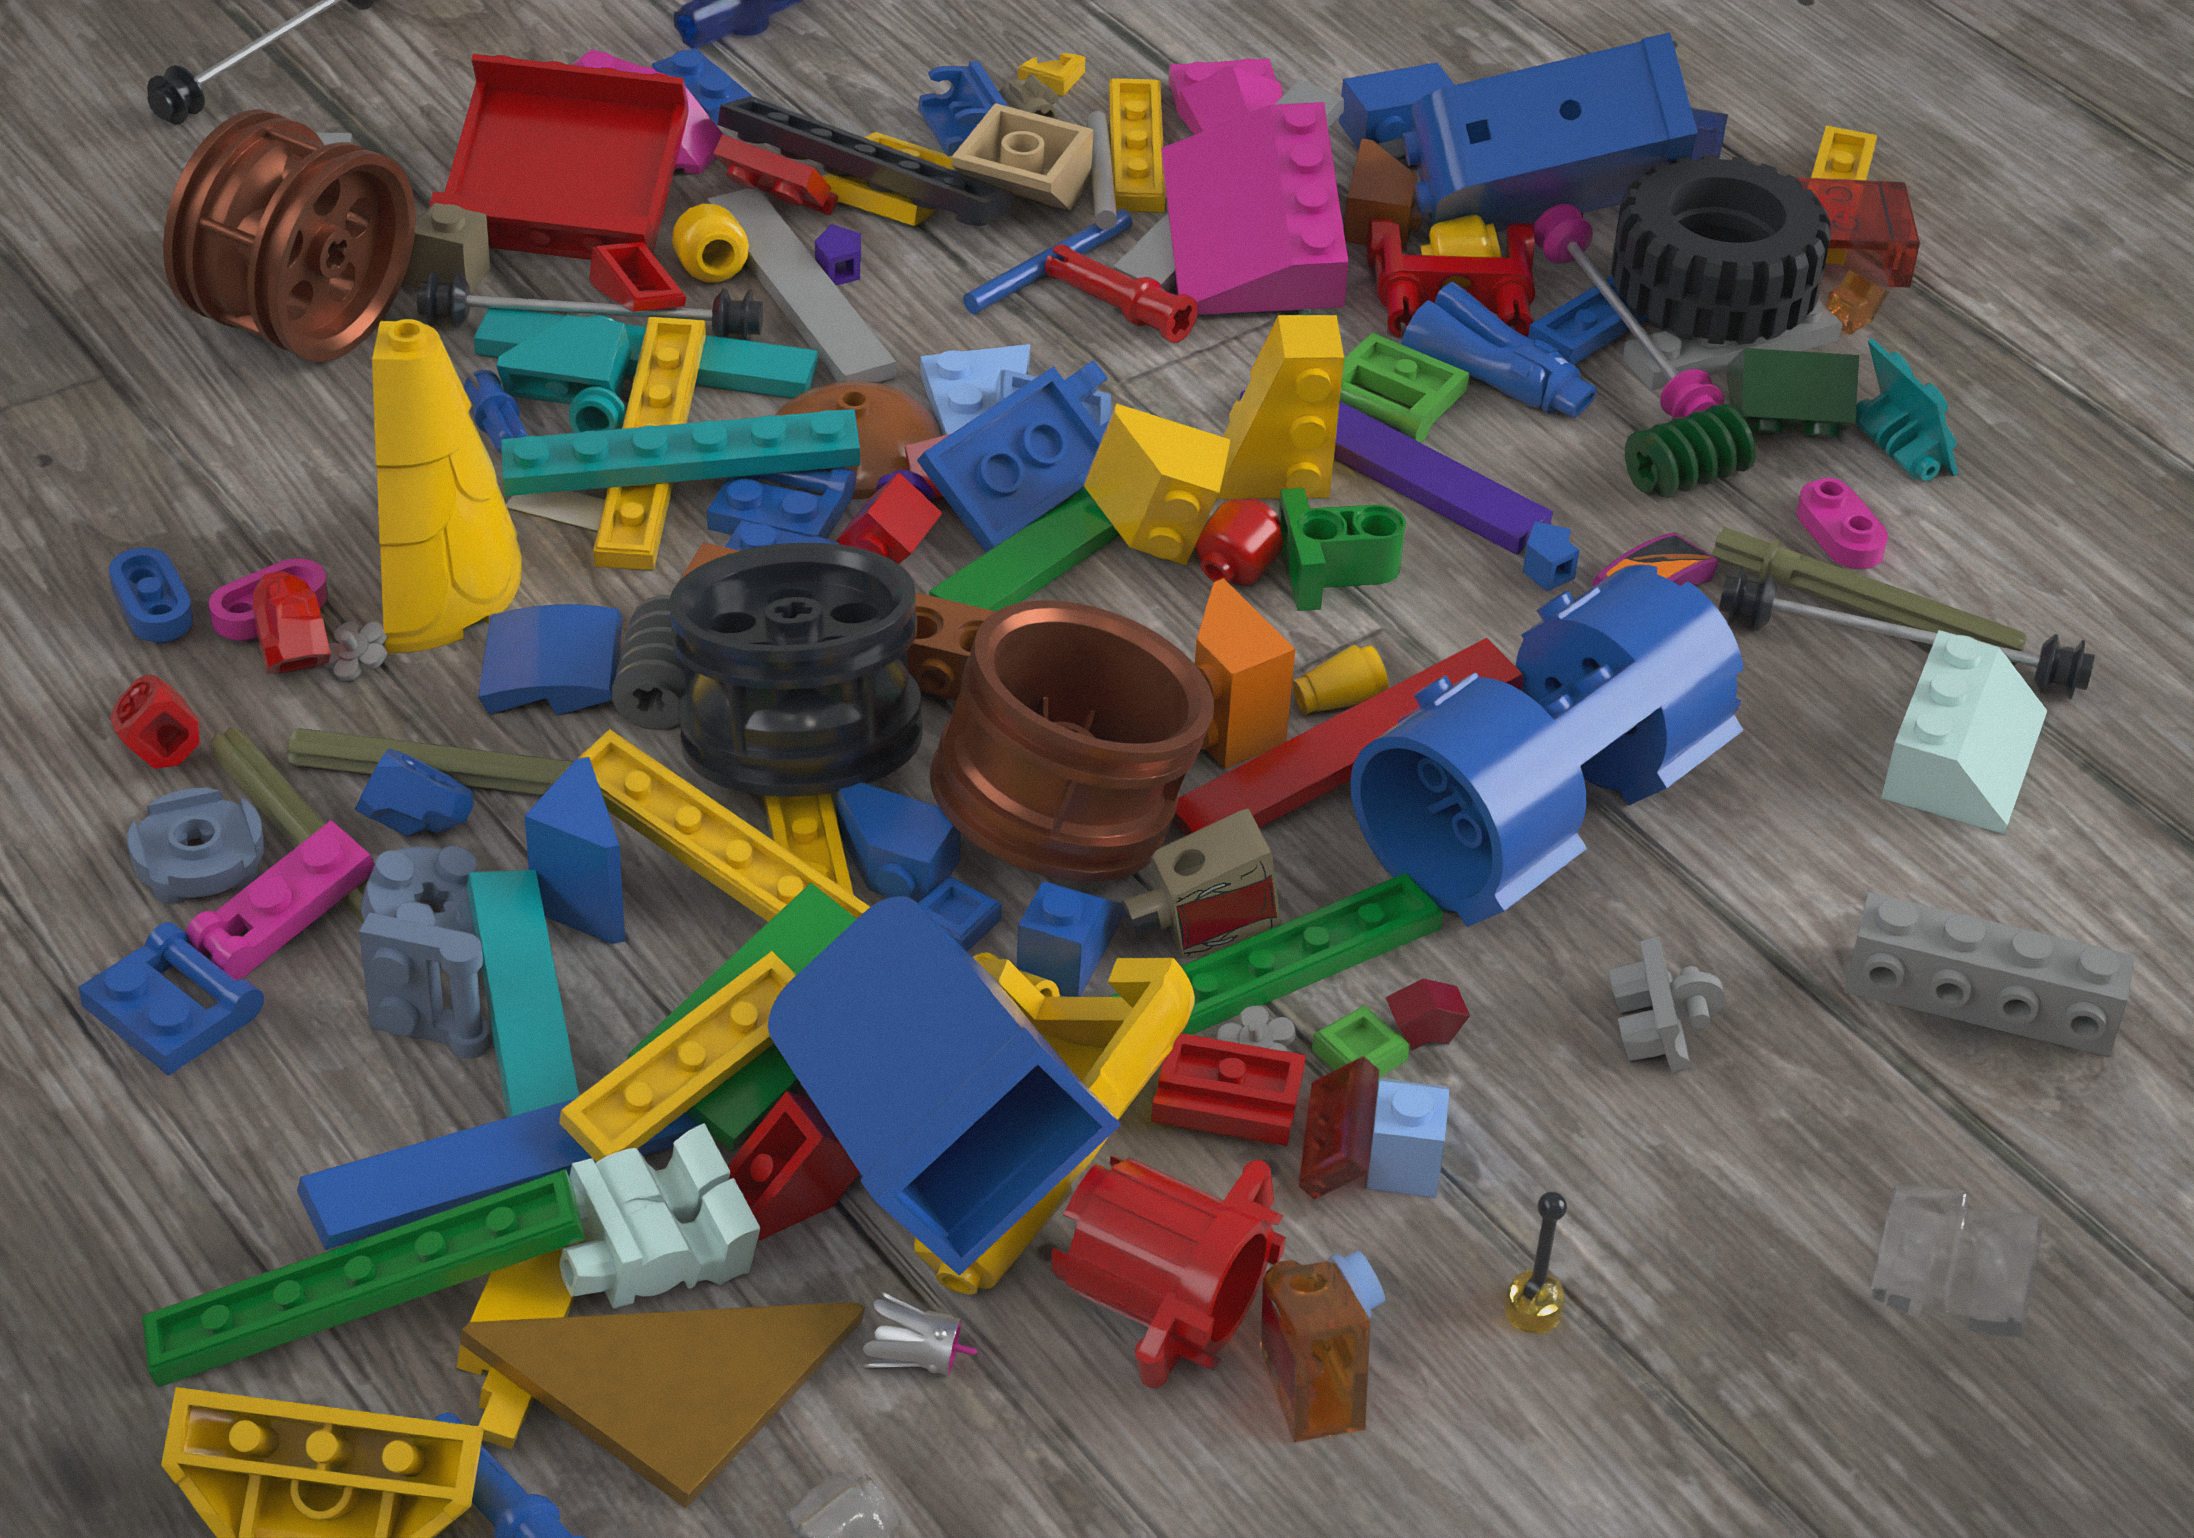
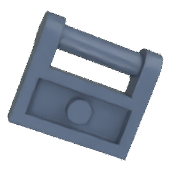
M369 912L359 930L371 1028L387 1031L395 1035H406L449 1044L451 1051L461 1058L472 1059L485 1054L490 1048L491 1038L488 1022L481 1017L477 971L482 967L483 963L480 940L475 935ZM439 963H441L442 969L449 974L453 1010L444 1009Z

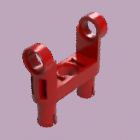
M1370 218L1367 236V263L1369 267H1375L1378 298L1387 307L1389 331L1393 335L1401 337V323H1405L1407 328L1415 312L1425 302L1429 300L1435 303L1437 295L1442 289L1441 284L1445 279L1452 276H1462L1470 281L1469 286L1465 289L1493 314H1497L1498 318L1510 328L1514 326L1515 331L1528 337L1530 324L1533 323L1529 306L1533 303L1536 295L1532 273L1535 244L1533 223H1510L1507 226L1506 258L1402 255L1399 223H1393V219Z

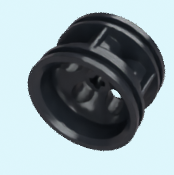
M785 543L760 546L730 553L711 560L684 576L674 587L670 595L669 609L673 625L671 631L673 648L678 658L683 662L685 691L679 701L678 713L681 727L682 754L688 765L703 778L728 789L756 795L797 797L839 792V789L861 782L868 784L891 774L908 762L920 747L923 736L920 688L916 680L908 673L907 650L914 642L917 634L916 591L910 574L891 559L865 549L828 543Z

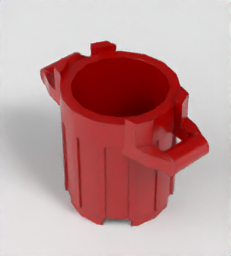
M1110 1156L1109 1164L1112 1167L1111 1170L1094 1164L1077 1186L1064 1211L1063 1216L1077 1223L1069 1253L1067 1254L1055 1248L1052 1249V1272L1057 1279L1064 1281L1067 1286L1073 1288V1292L1148 1327L1145 1337L1135 1347L1139 1377L1145 1386L1158 1388L1164 1385L1168 1380L1169 1373L1182 1356L1214 1371L1221 1360L1214 1355L1230 1341L1243 1322L1256 1297L1268 1263L1277 1266L1284 1252L1286 1237L1274 1232L1271 1224L1278 1225L1283 1215L1269 1209L1274 1202L1269 1165L1261 1160L1248 1162L1242 1170V1175L1225 1199L1222 1200L1131 1157L1124 1161L1116 1156Z

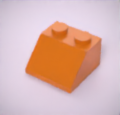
M1223 578L1213 582L1196 639L1195 665L1205 677L1214 699L1213 718L1203 738L1201 749L1206 750L1226 769L1286 742L1296 649Z

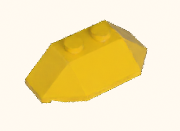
M175 1387L161 1466L174 1483L179 1485L197 1513L217 1538H434L471 1507L484 1428Z

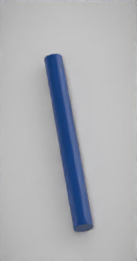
M1119 209L1116 211L1117 223L1113 228L1101 229L1094 223L966 293L963 297L965 307L970 313L976 314L1047 275L1045 264L1048 255L1062 262L1064 260L1063 257L1054 254L1052 251L1059 244H1064L1083 255L1130 229L1133 224L1130 214L1125 209Z

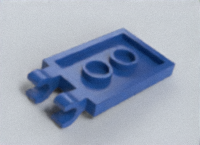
M1094 360L1065 380L1053 366L923 452L917 459L919 465L985 553L1085 488L1084 483L1087 473L1109 423L1108 420L1099 427L1081 403L1097 391L1096 387L1108 379Z

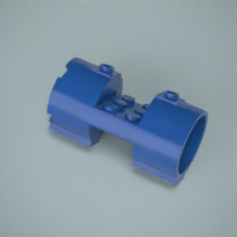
M1632 565L1617 570L1575 600L1569 590L1565 591L1538 608L1536 611L1542 620L1521 634L1524 640L1518 651L1516 667L1523 674L1522 690L1496 679L1478 677L1475 672L1453 685L1447 675L1414 694L1413 697L1419 706L1399 719L1398 724L1367 744L1358 754L1351 773V798L1358 824L1371 850L1392 877L1407 873L1439 908L1457 911L1466 927L1474 925L1504 912L1587 849L1577 833L1583 823L1586 811L1584 779L1602 788L1619 790L1627 804L1631 805L1668 788L1741 733L1743 728L1734 715L1741 703V700L1736 698V675L1744 670L1737 641L1717 607L1702 591L1689 581L1679 586L1671 580L1657 575L1656 566Z

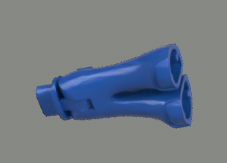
M1454 282L1447 284L1439 291L1435 303L1428 300L1415 312L1401 341V344L1468 372L1469 376L1487 383L1525 405L1538 408L1542 404V411L1547 414H1552L1559 410L1572 418H1576L1593 402L1597 394V387L1580 379V370L1559 354L1558 349L1541 340L1530 339L1513 330L1470 293Z

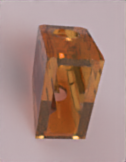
M1293 1260L1281 1261L1271 1266L1262 1280V1356L1294 1442L1365 1430L1371 1322L1337 1264L1328 1261L1301 1265ZM1313 1357L1317 1359L1323 1367V1371L1321 1374L1319 1373V1370L1315 1364ZM1320 1374L1318 1377L1311 1379V1375Z

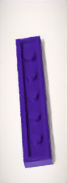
M1245 390L1241 392V394H1240V400H1241V398H1242V396H1243ZM1340 401L1334 459L1516 555L1527 547L1535 521L1551 525L1553 511Z

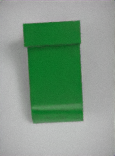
M1304 488L1280 489L1278 517L1281 522L1280 529L1284 539L1281 554L1297 611L1321 610L1323 588L1378 585L1389 583L1397 578L1401 569L1406 520L1402 513L1392 507L1375 504L1310 508Z

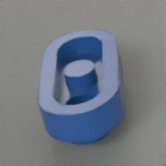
M142 547L124 551L112 560L109 565L112 592L131 630L136 636L155 643H167L184 635L191 628L193 613L190 596L167 554L158 549Z

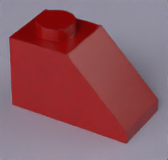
M788 1091L785 1092L727 1165L730 1170L729 1180L735 1179L760 1226L757 1242L833 1207L860 1174L812 1099Z

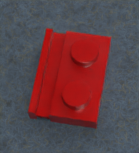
M722 134L713 153L728 169L726 176L730 180L749 189H755L757 186L759 190L775 195L792 205H802L830 216L839 198L837 194L830 192V185L814 167Z
M1180 1033L1174 1042L1173 1049L1164 1059L1161 1067L1156 1096H1154L1152 1102L1151 1122L1288 1146L1291 1126L1294 1121L1304 1076L1306 1055Z

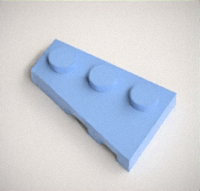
M1030 344L962 352L951 350L941 354L920 356V375L934 417L939 425L941 436L952 434L995 405L996 382L1001 369L1028 374Z

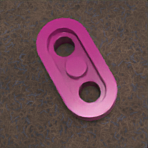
M1821 478L1811 481L1802 487L1796 510L1797 518L1833 561L1852 569L1872 568L1882 561L1888 540L1887 530L1850 487L1835 478Z
M302 558L287 559L221 586L213 592L209 599L213 629L219 635L236 641H248L257 637L252 606L253 594L257 584L263 575L267 573L284 571L304 580L317 596L320 609L328 599L325 570L321 565L312 560Z

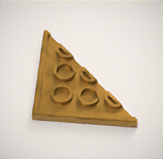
M856 1301L469 1322L462 1329L460 1344L684 1508H687L861 1324L865 1307Z

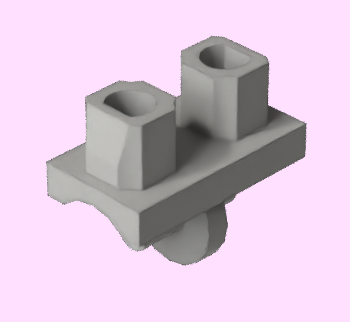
M1660 937L1640 941L1643 961L1609 970L1619 1013L1653 1006V1010L1618 1018L1621 1037L1628 1059L1631 1062L1665 1054L1671 1073L1690 1069L1691 1064L1682 1021L1690 1022L1694 1028H1704L1709 1025L1710 1018L1720 1012L1725 1004L1723 985L1719 978L1710 973L1700 972L1694 966L1683 968L1680 976L1673 980L1671 973L1667 971Z

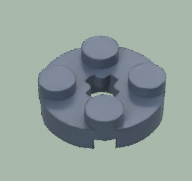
M212 788L183 789L157 798L147 806L148 817L142 820L138 827H136L134 820L128 830L127 843L134 873L141 882L152 888L155 899L168 904L179 903L187 898L210 896L228 889H243L257 879V865L264 854L261 819L252 804L241 797V806L232 801L223 800L221 790ZM201 838L203 842L199 846H188V841L191 839Z
M447 846L442 850L431 847H408L396 851L383 852L375 862L361 899V911L364 921L370 912L475 935L467 893V881L469 872H481L477 869L476 858L468 850L459 846ZM420 899L433 901L442 907L441 912H433L429 904H422L417 901Z

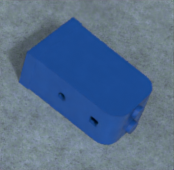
M1668 32L1643 38L1640 42L1433 91L1420 98L1412 106L1410 132L1403 133L1402 140L1408 165L1416 164L1421 181L1415 183L1421 215L1429 214L1432 226L1439 222L1476 214L1483 219L1485 225L1493 223L1495 231L1500 232L1507 230V226L1510 223L1535 224L1543 212L1558 204H1571L1580 213L1620 205L1623 195L1628 191V187L1652 167L1660 163L1668 166L1676 158L1688 156L1691 159L1698 131L1672 36Z
M890 897L867 909L782 989L769 1014L768 1031L771 1039L862 1175L860 1181L873 1200L958 1275L962 1274L1121 1125L1108 1107L1077 1078L999 983L916 901L909 897Z

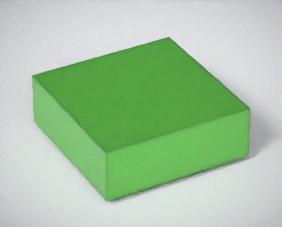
M1363 1005L1314 1033L1312 1051L1355 1090H1358L1408 1060L1410 1044L1366 1005Z

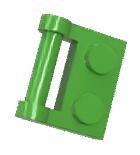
M1372 332L1344 358L1340 401L1376 420L1400 429L1402 434L1421 443L1427 437L1432 424L1467 391L1469 373ZM1357 383V384H1359V385H1362V386H1364L1366 389H1368V390H1370V391H1372V392H1376V393L1383 394V395H1385V396H1387V397H1390V398H1392V399H1394V400H1397V401H1399V402H1401V403H1404V404H1406V405H1408V406H1411L1412 408H1411V409L1406 408V407H1404V406H1402V405H1399V404H1397V403H1395V402H1392V401H1390V400H1388V399H1385V398H1383V397H1381V396H1378V395H1376V394H1374V393H1371V392H1369V391H1367V390H1364V389H1362V388H1360V387H1357V386H1355L1354 384Z

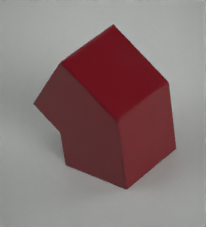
M1423 978L1385 997L1399 1030L1407 1043L1410 1044L1412 1050L1431 1041L1449 1045L1470 1017L1458 987L1451 984Z

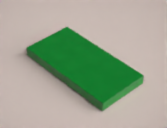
M810 883L628 1053V1059L771 951L797 975L857 918L814 884ZM774 1043L692 1106L685 1114L699 1125L705 1123L709 1133L733 1151L764 1120L785 1092L792 1093L801 1083Z

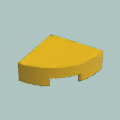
M1060 53V60L1037 63L1038 57H1035L1018 67L1017 79L1026 81L1027 77L1032 74L1040 82L1050 87L1057 95L1063 97L1085 73L1086 57L1070 53Z

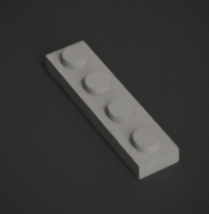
M1818 299L1814 310L1806 316L1805 320L1792 330L1786 329L1779 337L1770 340L1759 337L1751 344L1738 345L1737 341H1725L1723 345L1710 344L1708 339L1693 337V340L1678 337L1677 332L1674 330L1654 333L1649 337L1678 374L1690 369H1700L1708 375L1727 371V364L1744 348L1803 351L1839 341L1842 322ZM1637 339L1625 342L1623 361L1651 391L1664 388L1669 382L1668 378Z

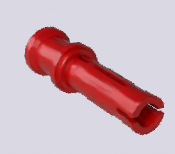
M1059 244L1052 249L1054 254L1064 258L1063 262L1048 255L1045 271L1049 277L1059 279L1121 309L1126 321L1136 326L1146 324L1160 331L1162 338L1171 343H1179L1185 339L1196 322L1198 315L1196 300L1187 294L1176 296L1163 290L1160 283L1153 278L1142 277L1135 280L1072 250L1064 244Z

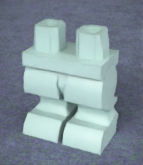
M705 1123L687 1131L673 1143L672 1157L667 1167L662 1170L656 1171L648 1165L637 1148L612 1153L596 1163L593 1158L572 1163L570 1179L574 1186L586 1240L580 1241L581 1244L564 1248L561 1252L559 1262L561 1278L571 1297L605 1291L612 1307L617 1308L634 1303L635 1295L642 1297L655 1296L670 1290L682 1281H684L687 1288H693L698 1281L704 1280L723 1285L734 1277L750 1272L760 1226L735 1179L729 1180L730 1170Z

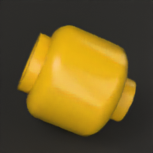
M700 204L689 208L678 218L673 228L672 245L676 257L692 277L702 282L720 283L731 279L741 271L748 258L749 242L745 230L729 210L717 204Z
M1476 214L1434 224L1429 231L1430 244L1420 246L1422 255L1501 257L1494 224L1485 225L1483 219ZM1452 276L1445 279L1441 286L1445 287L1447 284L1454 282L1464 289L1469 286L1470 281L1462 276Z

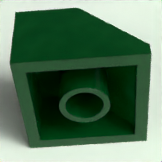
M1744 348L1727 364L1730 404L1738 407L1744 414L1752 434L1779 435L1782 434V427L1804 428L1805 437L1819 439L1838 438L1839 430H1846L1856 423L1859 355Z

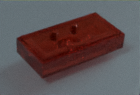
M1364 1056L1311 1083L1298 1186L1314 1200L1369 1172L1379 1069Z

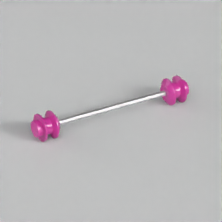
M1558 204L1543 212L1534 224L1535 244L1543 249L1545 257L1552 263L1565 264L1576 260L1665 374L1669 382L1662 390L1660 396V406L1663 411L1674 419L1677 417H1687L1697 410H1707L1715 404H1724L1722 391L1717 386L1712 385V380L1705 371L1690 369L1679 374L1585 255L1584 252L1592 241L1593 230L1591 225L1582 218L1580 211L1571 204Z

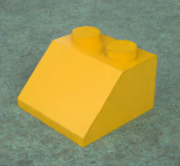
M1116 403L1087 473L1084 487L1130 548L1151 554L1160 559L1187 565L1220 493L1231 440Z

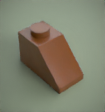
M1361 139L1347 195L1344 222L1345 242L1367 245L1370 218L1393 219V223H1399L1401 248L1406 251L1410 231H1421L1423 215L1420 213L1415 192V183H1417L1418 176L1373 140Z

